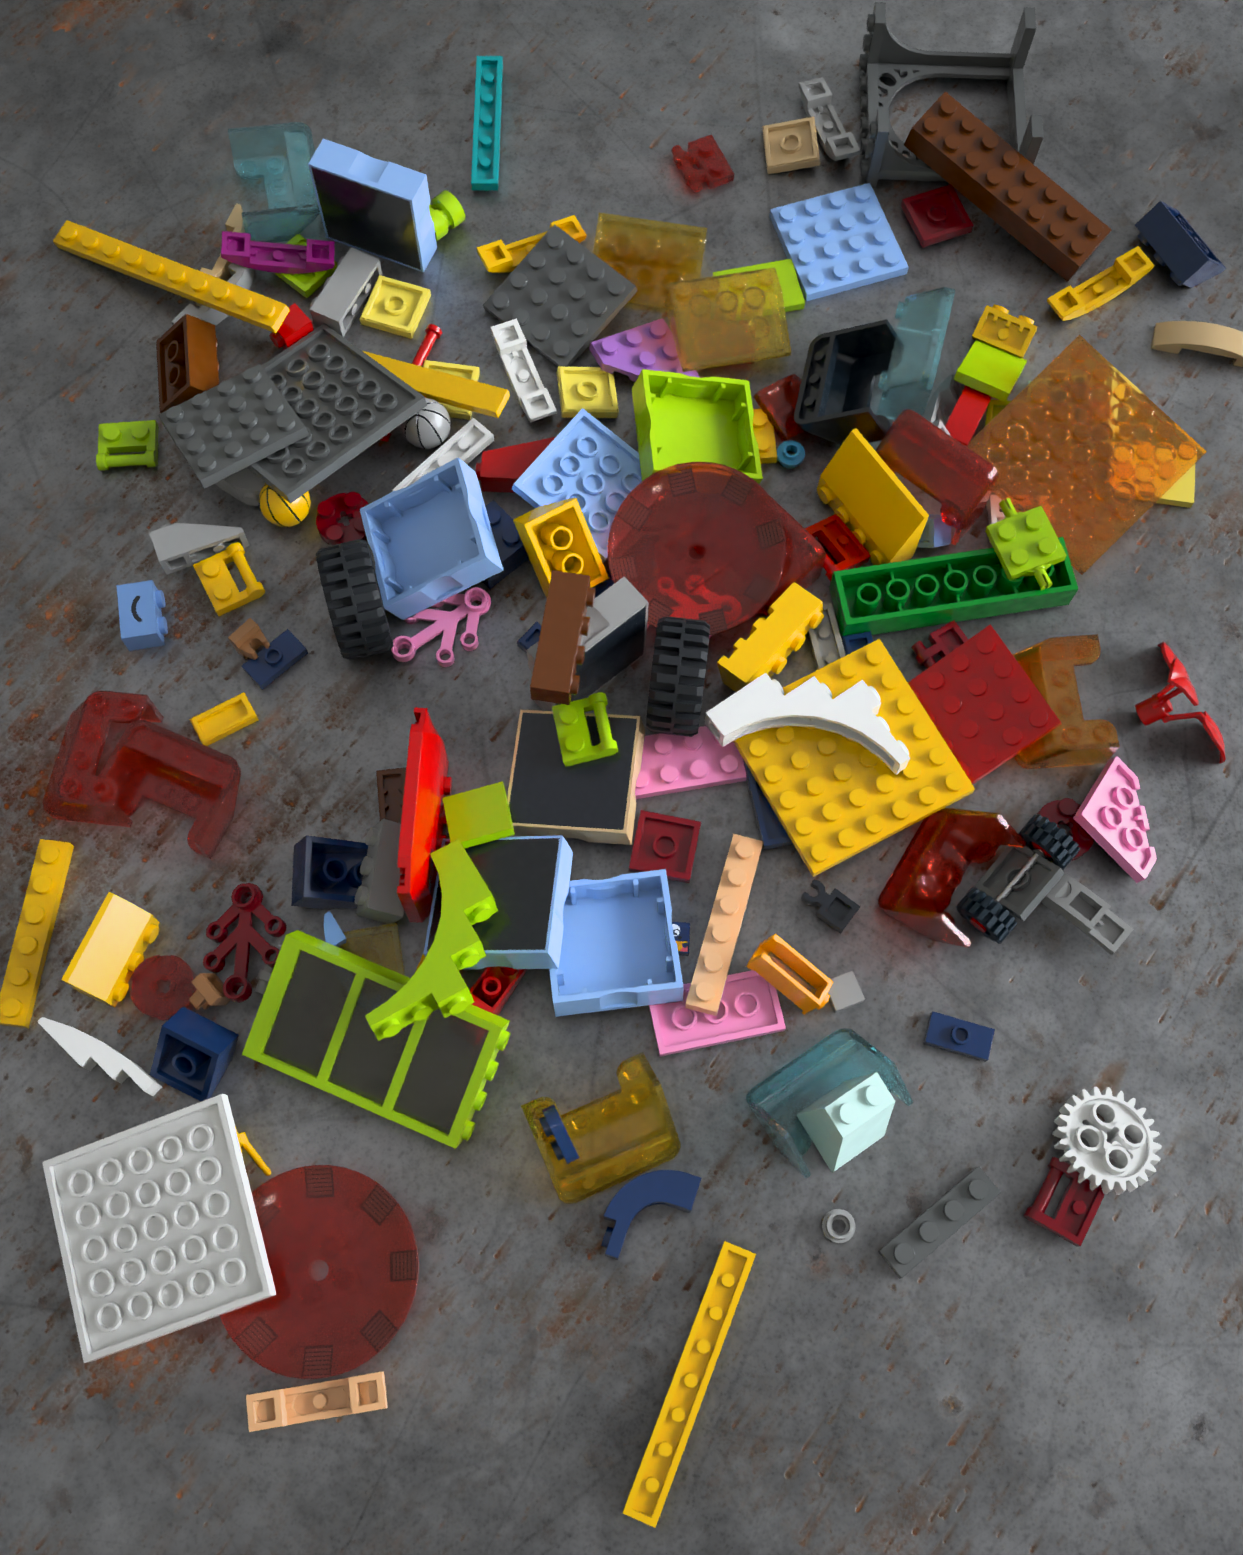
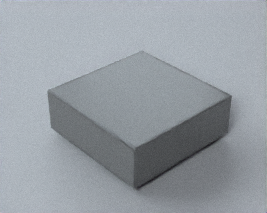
M853 970L831 979L834 983L828 994L830 995L829 1001L834 1013L865 1001Z

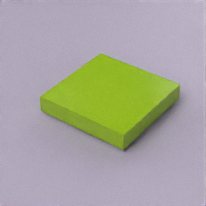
M503 781L443 798L450 843L459 839L465 849L515 835Z

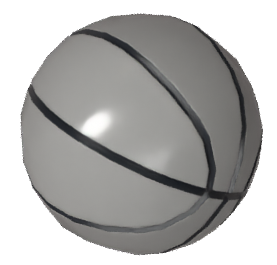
M425 398L427 406L403 422L401 429L409 443L418 448L431 449L441 445L447 439L450 433L451 421L448 411L442 404L434 399Z

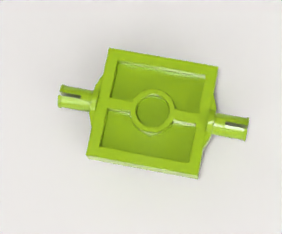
M1007 498L1006 501L1005 499L1002 500L999 506L1005 518L988 525L985 532L1009 581L1022 576L1034 575L1041 590L1051 587L1053 583L1046 570L1051 565L1065 561L1067 555L1042 505L1025 512H1016L1010 498Z

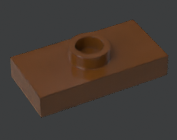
M406 767L377 770L380 821L386 819L401 824Z

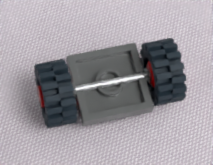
M1035 814L1018 833L1019 839L1023 841L1022 843L1025 846L1013 840L975 886L956 905V910L977 931L982 932L985 937L998 944L1002 943L1017 925V921H1015V918L1010 913L1022 921L1027 919L1064 875L1062 870L1066 868L1079 852L1080 848L1077 842L1073 841V838L1067 835L1063 828L1057 827L1055 822H1050L1045 816L1042 817L1040 814Z

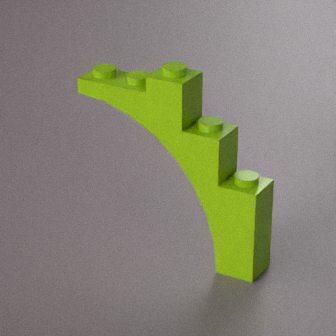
M459 839L430 853L438 872L441 886V917L435 939L423 963L410 980L388 1001L365 1015L378 1041L398 1034L402 1028L415 1021L427 1018L437 1009H440L445 1019L450 1015L463 1012L468 1005L474 1003L468 986L459 971L476 965L480 959L487 956L472 925L486 921L492 914L498 912L492 893Z

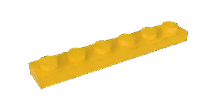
M39 840L0 992V1025L29 1029L74 846L69 842Z

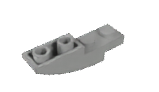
M1065 872L1041 901L1054 914L1064 916L1111 955L1117 951L1134 930L1109 910L1111 906Z

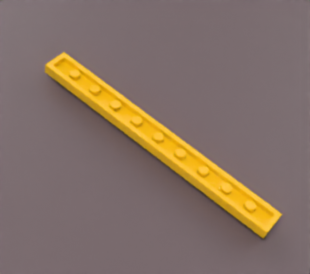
M66 220L53 240V243L59 249L273 333H277L290 311L284 303L69 220Z

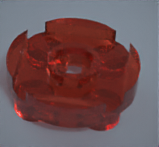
M151 956L140 963L133 972L131 978L133 981L132 991H130L131 999L134 1005L145 1015L163 1021L168 1020L182 1007L188 1008L191 1005L189 998L197 990L191 982L196 976L192 968L177 956ZM160 980L164 982L171 980L170 990L167 993H156L159 989L157 983Z

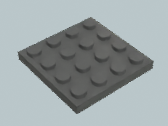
M554 224L487 299L483 307L501 323L517 318L526 343L557 367H571L588 348L590 343L596 339L634 296L637 288L633 283Z
M260 364L158 415L204 489L309 435L303 422Z

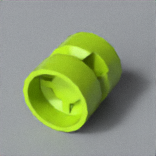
M447 190L435 196L429 205L430 216L434 223L436 242L448 234V228L454 229L466 219L461 204Z

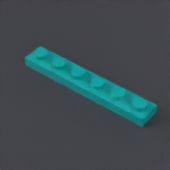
M477 56L471 172L472 190L498 191L503 56Z

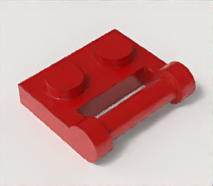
M837 514L804 528L795 537L801 546L805 545L826 571L825 576L830 582L834 571L858 568L866 564L871 558L869 552ZM815 537H818V539L822 542V544L827 548V550H828V551L832 554V556L837 560L838 564H835V563L831 560V558L827 555V553L822 549V547H821V546L817 543V541L814 539Z

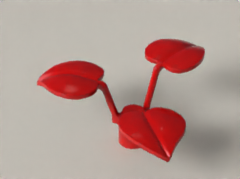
M1161 642L1157 646L1161 648L1163 657L1170 669L1167 680L1169 684L1158 693L1152 695V697L1135 705L1140 720L1147 726L1160 719L1167 723L1172 720L1196 718L1203 724L1206 732L1220 751L1219 764L1225 762V746L1222 734L1206 711L1169 715V712L1173 711L1170 699L1182 692L1194 706L1198 705L1199 702L1184 665L1165 642ZM1177 687V689L1166 695L1172 688Z

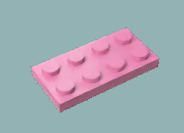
M707 726L699 727L698 734L692 737L663 733L647 735L644 738L641 770L636 781L635 797L636 799L746 781L747 776L743 758L733 742L722 747Z
M754 970L727 976L717 1016L685 1008L691 983L683 984V1001L648 1005L659 1057L785 1031L786 1029L776 988Z

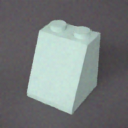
M875 1072L846 1080L796 1115L831 1172H834L884 1137L895 1100L878 1073Z

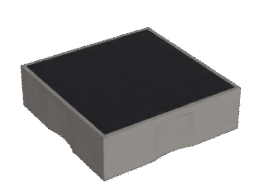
M625 577L594 599L593 607H587L586 617H590L588 636L582 635L581 646H585L583 665H577L575 675H580L579 689L577 695H571L570 702L588 698L646 654L649 602ZM538 642L527 649L528 668L532 674ZM534 700L542 711H552V706L560 705L558 703Z

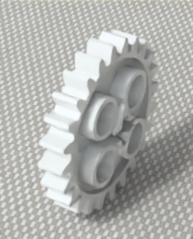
M1096 1086L1089 1093L1083 1089L1077 1096H1071L1066 1101L1067 1104L1065 1103L1059 1109L1061 1114L1054 1119V1122L1060 1127H1057L1052 1132V1135L1061 1138L1054 1145V1148L1064 1150L1065 1154L1059 1160L1060 1162L1069 1161L1071 1163L1067 1172L1073 1173L1077 1170L1080 1173L1078 1183L1088 1179L1090 1180V1190L1093 1191L1101 1185L1103 1194H1108L1114 1189L1116 1194L1120 1195L1126 1189L1132 1192L1138 1188V1185L1142 1186L1148 1181V1177L1156 1172L1153 1166L1160 1162L1161 1158L1154 1153L1159 1151L1162 1145L1153 1142L1160 1135L1159 1132L1150 1131L1149 1129L1154 1120H1144L1142 1117L1146 1108L1136 1110L1134 1108L1135 1098L1130 1099L1128 1102L1123 1101V1091H1120L1113 1097L1110 1087H1107L1100 1093ZM1096 1113L1104 1118L1105 1123L1097 1117ZM1124 1133L1130 1136L1133 1143L1126 1139ZM1081 1137L1088 1141L1090 1147L1082 1143ZM1109 1158L1116 1162L1118 1168L1110 1163Z

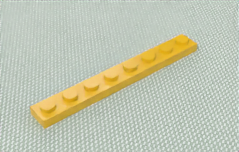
M726 1241L723 1242L622 1511L623 1514L656 1528L756 1254Z

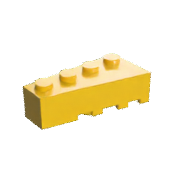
M793 582L770 606L768 611L770 616L767 619L764 617L759 618L752 625L750 637L747 640L740 638L733 645L735 650L730 658L723 655L717 662L722 682L737 692L764 673H767L770 678L774 673L779 674L787 664L786 658L793 650L796 652L805 642L807 632L811 628L815 629L823 620V602Z

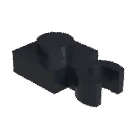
M814 879L810 886L817 890L818 895L812 897L804 892L801 899L808 905L820 907L816 916L841 934L861 906L836 888L829 895L825 892L824 885Z

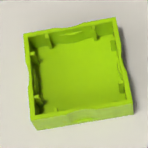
M642 369L632 387L642 487L671 490L667 474L680 473L681 471L676 468L691 466L697 492L722 494L732 473L735 472L754 483L748 496L750 497L763 480L758 443L753 430L754 412L749 380L721 377L701 378L681 373Z

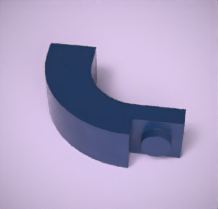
M657 1170L640 1175L624 1185L613 1197L604 1214V1219L615 1223L614 1228L607 1226L601 1246L607 1248L605 1256L618 1260L630 1223L641 1210L653 1205H667L690 1213L702 1178L682 1171Z

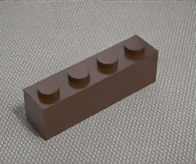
M552 570L530 684L531 700L570 705L571 695L578 694L580 675H575L577 665H583L585 646H581L582 635L588 636L590 617H586L587 607H593L596 591L595 588H590L589 575Z

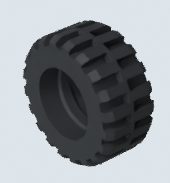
M357 539L320 548L316 552L318 571L342 657L351 661L388 652L394 645L367 541Z
M669 616L658 619L646 716V728L649 731L689 737L698 734L710 636V624L706 621Z

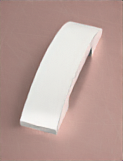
M517 318L492 326L491 332L502 364L528 420L533 422L557 414L547 387L544 388L529 354L526 339Z

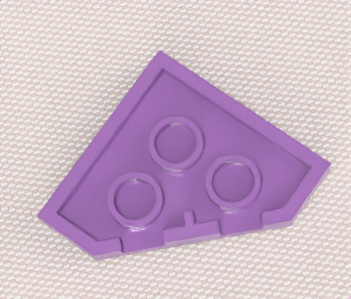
M663 318L590 343L589 350L602 371L611 374L614 371L630 376L629 380L636 382L642 369L700 377Z

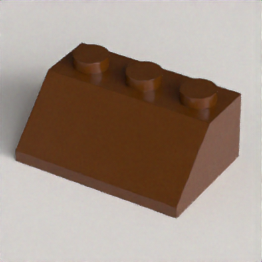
M185 314L156 341L160 413L219 385L218 340L214 324Z

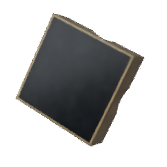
M520 710L507 795L515 833L511 837L563 835L564 838H575L587 842L632 845L637 804L635 787L641 770L645 727L641 716L607 714L612 738L617 742L618 752L611 756L565 767L553 711ZM586 713L592 745L595 746L601 743L595 714Z

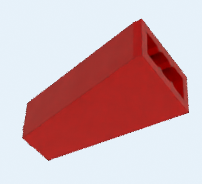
M556 437L483 451L481 463H476L475 470L477 479L481 481L482 491L515 493L512 490L513 484Z

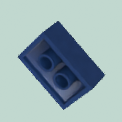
M1159 201L1135 224L1136 228L1140 231L1137 235L1138 238L1147 247L1150 245L1156 251L1153 256L1162 266L1167 265L1172 272L1169 276L1178 286L1183 284L1193 288L1226 269L1179 210L1162 201Z

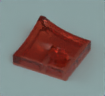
M796 374L789 375L756 392L753 396L783 442L789 441L804 432L794 421V412L802 381Z

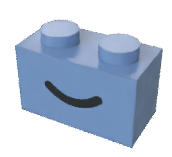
M152 580L116 585L121 640L128 650L134 651L165 646L164 634H168L166 618L162 617L161 608L165 607L163 591L158 590Z

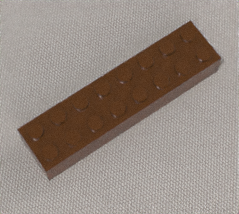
M946 91L913 125L904 143L907 149L1067 282L1112 230Z

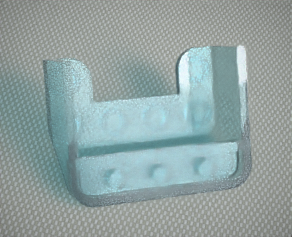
M302 122L228 129L236 174L243 179L264 178L269 206L268 210L241 212L245 233L251 234V241L270 243L286 242L295 235L301 234L320 215L308 166L315 153L310 127Z

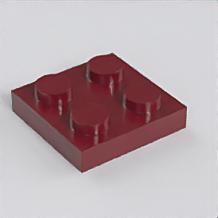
M951 184L902 199L901 208L922 248L971 233L973 223Z
M641 810L629 864V872L638 873L666 869L667 879L690 883L701 822Z

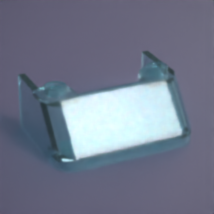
M941 287L906 296L904 302H898L895 318L899 319L898 331L888 371L881 372L878 388L883 389L876 415H884L888 419L920 426L936 378L956 289Z
M849 1028L834 1031L757 1084L746 1096V1101L753 1114L778 1150L805 1178L811 1176V1173L802 1156L806 1154L812 1141L796 1114L846 1080L875 1072L878 1073L890 1093H893L908 1106L913 1103L895 1063Z

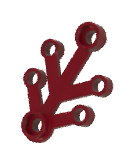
M253 883L238 885L231 895L232 906L217 921L210 923L206 929V935L209 939L216 943L222 942L214 951L207 953L203 959V966L210 972L218 973L222 971L225 967V958L236 947L234 975L225 980L223 993L227 998L237 1003L247 1000L252 994V984L247 979L250 944L262 955L263 962L271 968H274L280 952L277 947L271 946L252 927L253 914L265 924V931L273 937L282 936L287 929L285 921L278 916H273L262 904V890ZM251 896L250 900L245 903L246 899ZM239 917L238 926L228 936L227 927ZM279 922V927L272 931L273 925ZM220 928L219 934L214 936L215 930ZM273 953H277L276 958L270 961V956ZM217 958V963L211 967V962ZM244 986L241 993L237 995L238 989Z

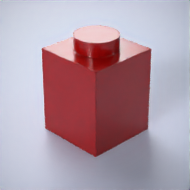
M295 303L288 307L290 311L277 333L272 332L269 334L270 339L278 349L282 347L286 350L314 330L312 321Z

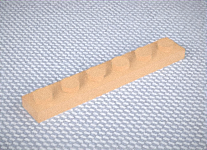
M733 834L685 1003V1008L717 1016L763 848V841Z

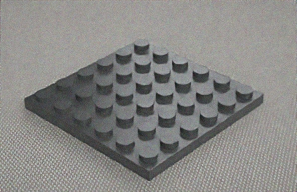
M322 324L262 365L265 372L303 422L309 435L247 468L291 504L426 407V399L422 394L329 326Z

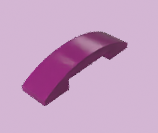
M222 231L221 258L240 266L285 274L313 273L334 268L335 241L307 239V246L251 241V234Z

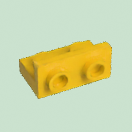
M994 304L993 307L986 305L974 330L972 339H978L1023 358L1038 326L1033 325L1034 321L1026 316L1019 315L1016 318L1009 315V310L1000 305Z

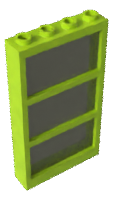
M296 930L285 936L242 1055L456 1149L463 1140L468 1141L473 1133L476 1123L471 1120L475 1110L480 1111L486 1100L487 1093L483 1089L486 1081H492L498 1069L499 1063L495 1061L498 1050L503 1051L508 1043L511 1033L506 1030L510 1021L470 1004L463 1012L450 1015L445 1019L440 1009H437L427 1018L415 1021L402 1028L398 1034L378 1041L365 1015L388 1001L410 978Z

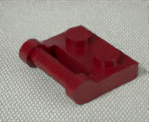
M1052 1157L1048 1164L1050 1170L1032 1207L1027 1208L1024 1217L1079 1247L1082 1245L1105 1194H1103L1101 1185L1093 1191L1090 1190V1180L1088 1179L1078 1183L1080 1173L1077 1170L1073 1173H1068L1067 1170L1070 1164L1060 1162L1059 1158ZM1063 1175L1071 1180L1053 1218L1044 1214Z

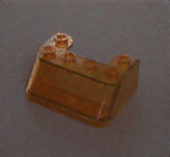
M1098 634L1052 637L1012 654L1062 722L1060 726L1014 756L1016 762L1025 769L1106 764L1120 747L1117 730L1112 723L1103 719L1084 720L1074 666L1091 665L1098 659L1101 653Z

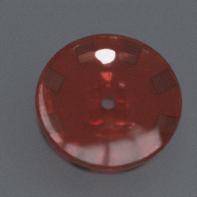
M712 462L677 464L662 469L646 478L622 502L612 522L608 539V563L613 582L615 584L625 577L649 602L647 621L649 625L657 628L658 619L664 616L704 620L710 624V636L738 627L761 610L779 584L786 559L784 525L771 497L756 481L734 468ZM695 546H702L705 548L706 554L702 559L695 560L689 556L690 550Z
M311 1165L286 1171L266 1181L252 1192V1197L276 1295L220 1315L222 1322L232 1340L250 1359L274 1373L299 1379H320L344 1374L356 1369L379 1354L392 1341L404 1324L413 1305L419 1280V1252L412 1225L399 1202L389 1191L370 1177L355 1170L333 1165ZM319 1260L325 1261L329 1268L328 1275L321 1281L315 1280L311 1274L313 1264Z

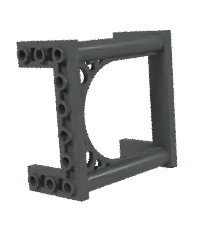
M875 2L873 14H868L867 31L869 34H864L863 51H865V54H860L859 71H863V75L860 76L859 91L864 92V95H861L860 112H864L860 122V133H864V138L861 140L860 153L865 155V159H862L861 176H865V184L870 183L872 188H876L878 179L947 182L904 146V143L894 132L889 119V106L894 96L906 85L931 77L1006 80L1010 145L1034 164L1043 140L1042 115H1031L1027 125L1023 68L1036 31L1035 8L1024 7L1010 54L920 50L900 42L887 26L886 2ZM886 76L891 78L895 85L887 86L880 81V77ZM882 92L886 93L887 96L881 97Z

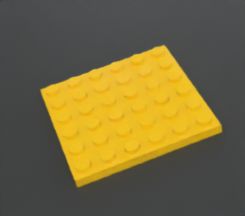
M880 639L783 687L784 696L813 676L819 683L823 682L828 686L832 693V699L863 680L868 687L872 686L875 688L881 698V706L876 716H881L887 722L892 736L896 741H902L909 751L908 756L910 760L904 770L895 775L878 756L861 744L838 733L814 727L784 726L767 728L744 735L733 741L813 877L972 794L975 790Z

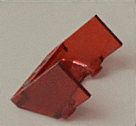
M910 409L903 410L895 419L875 450L894 474L897 472L942 504L940 513L943 522L950 527L956 528L951 540L953 545L960 541L982 515L998 479V472L991 463Z
M943 808L923 819L881 892L878 905L889 916L933 941L969 948L972 942L955 926L954 918L944 911L970 863L981 864L990 861L995 856L1000 845L1024 848L1026 841L1000 813Z

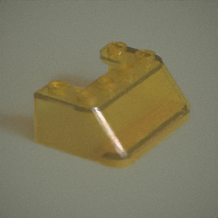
M643 1052L624 1060L618 1066L616 1076L621 1089L563 1115L560 1114L555 1101L548 1097H540L521 1105L551 1181L562 1202L568 1204L579 1202L670 1161L679 1153L681 1143L662 1086ZM552 1104L555 1105L579 1156V1159L567 1164L565 1158L558 1161L550 1142L556 1139L554 1135L546 1136L539 1121V1118L544 1116L542 1109Z

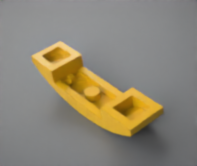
M575 215L550 223V229L555 224L579 243L586 239V233ZM548 231L504 245L502 240H498L477 247L476 251L488 272H512Z
M1137 246L1116 258L1111 267L1074 288L1069 285L1047 298V302L1062 321L1074 319L1104 305L1123 293L1154 268V264Z

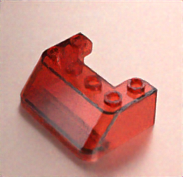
M96 691L90 694L71 713L43 798V808L51 817L58 820L122 827L132 826V820L117 805L120 796L119 785L112 778L95 776L111 722L130 724L139 720L162 723L164 717L147 695Z
M137 720L129 724L87 796L102 812L119 819L128 818L133 815L144 797L196 819L188 833V845L194 852L211 859L234 817L241 769L236 760L231 756L149 721Z

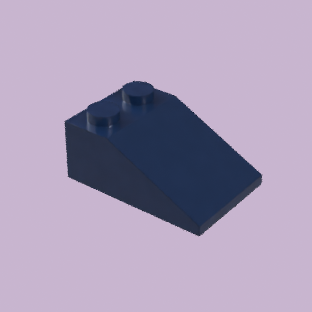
M308 835L303 837L294 845L291 906L317 909H357L358 904H355V895L359 886L362 885L363 875L360 874V867L364 857L367 856L369 845L363 842Z

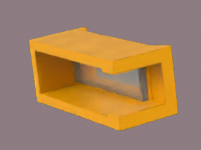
M777 934L761 942L746 965L747 968L756 971L802 1009V1014H806L815 1008L820 1010L830 998L828 991L834 982Z

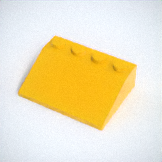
M855 428L847 436L820 475L817 486L818 496L823 503H828L834 514L840 517L869 552L873 565L907 561L914 556L929 515L857 428Z

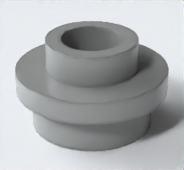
M843 1209L829 1211L822 1220L823 1234L833 1243H845L855 1233L854 1218ZM835 1220H840L844 1225L841 1233L835 1232L832 1228Z

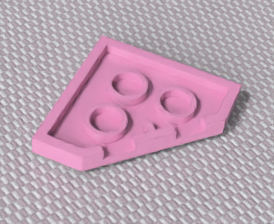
M1116 756L1108 760L1073 819L1138 883L1146 879L1157 858L1154 847H1149L1146 831L1150 830L1145 807L1139 806L1136 793L1140 789L1138 777Z

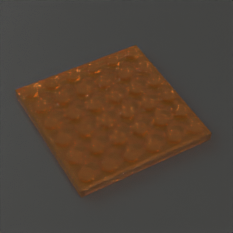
M1078 335L957 454V458L1002 500L1005 499L1006 501L1007 498H1010L1016 512H1025L1042 505L1057 537L1064 538L1071 565L1083 575L1207 451L1081 335Z

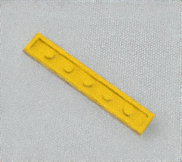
M363 351L425 398L434 399L440 403L499 418L510 397L509 391L504 388Z

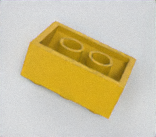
M574 497L539 506L513 519L546 599L552 570L589 575L590 588L609 579L577 498Z
M108 892L61 980L81 994L115 1008L118 1001L121 1002L125 998L129 989L128 982L132 974L141 968L144 961L143 954L148 944L155 941L159 932L158 925L160 922L147 911Z

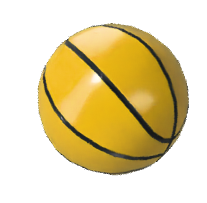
M266 483L262 487L259 494L260 510L263 516L274 525L293 527L302 522L309 513L311 505L309 492H306L290 504Z

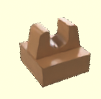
M251 618L228 637L238 654L245 660L248 657L253 660L257 659L258 656L255 651L261 645L266 649L270 647L260 627Z
M200 973L191 982L197 990L189 998V1001L196 1010L201 1007L206 1010L210 1006H226L231 1001L224 995L223 982L215 973Z

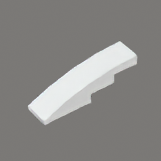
M44 1017L37 1021L81 1067L88 1071H91L98 1064L112 1079L121 1084L130 1076L144 1092L151 1096H154L162 1088L140 1066L104 1042L74 1027Z

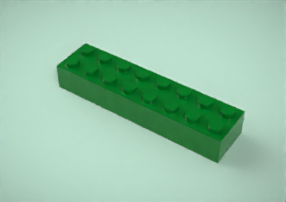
M1058 537L1067 555L1066 559L1051 565L1046 570L1053 585L1047 589L1045 588V590L1040 589L1034 575L1022 576L1009 581L993 547L834 571L829 590L840 635L842 637L870 631L871 635L947 624L953 620L960 622L1069 605L1078 591V586L1064 538Z

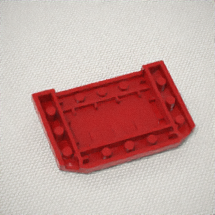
M414 707L416 722L411 724L397 865L402 875H400L399 886H397V895L409 922L422 923L430 915L437 870L430 853L440 849L442 840L447 839V835H442L443 824H447L443 798L446 795H451L452 777H447L449 761L444 742L430 719L428 709Z

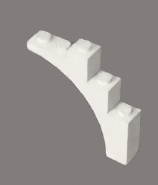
M764 673L705 713V725L722 747L744 735L763 729L800 726L814 727L838 733L861 744L878 756L895 775L904 770L910 760L908 756L909 751L905 744L900 740L896 741L889 732L890 728L887 722L881 716H876L881 706V698L875 688L872 686L868 687L863 680L832 699V693L828 686L823 682L819 683L813 676L784 696V690L776 679L771 680L767 673Z

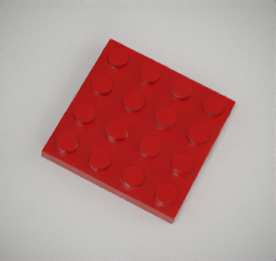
M991 624L908 682L972 785L1062 724Z

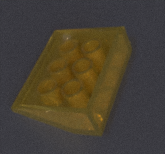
M599 213L593 254L636 286L637 292L627 303L695 313L708 237L707 228Z
M775 268L667 283L665 308L682 372L791 356L782 289Z

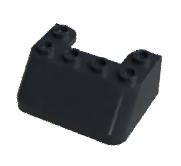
M888 319L824 333L817 336L811 342L794 412V421L801 430L839 445L843 444L847 436L855 428H857L868 443L888 440L890 432L889 420L884 415H875L870 408L876 376L896 371L904 360L906 348Z

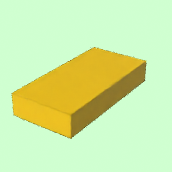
M243 692L189 720L205 748L259 719L246 694Z

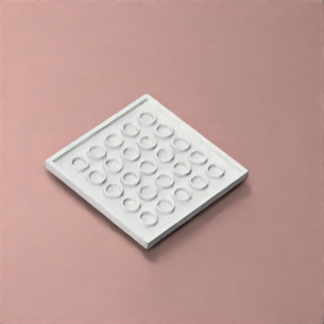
M217 1095L42 1162L84 1363L104 1358L276 1295L227 1095Z

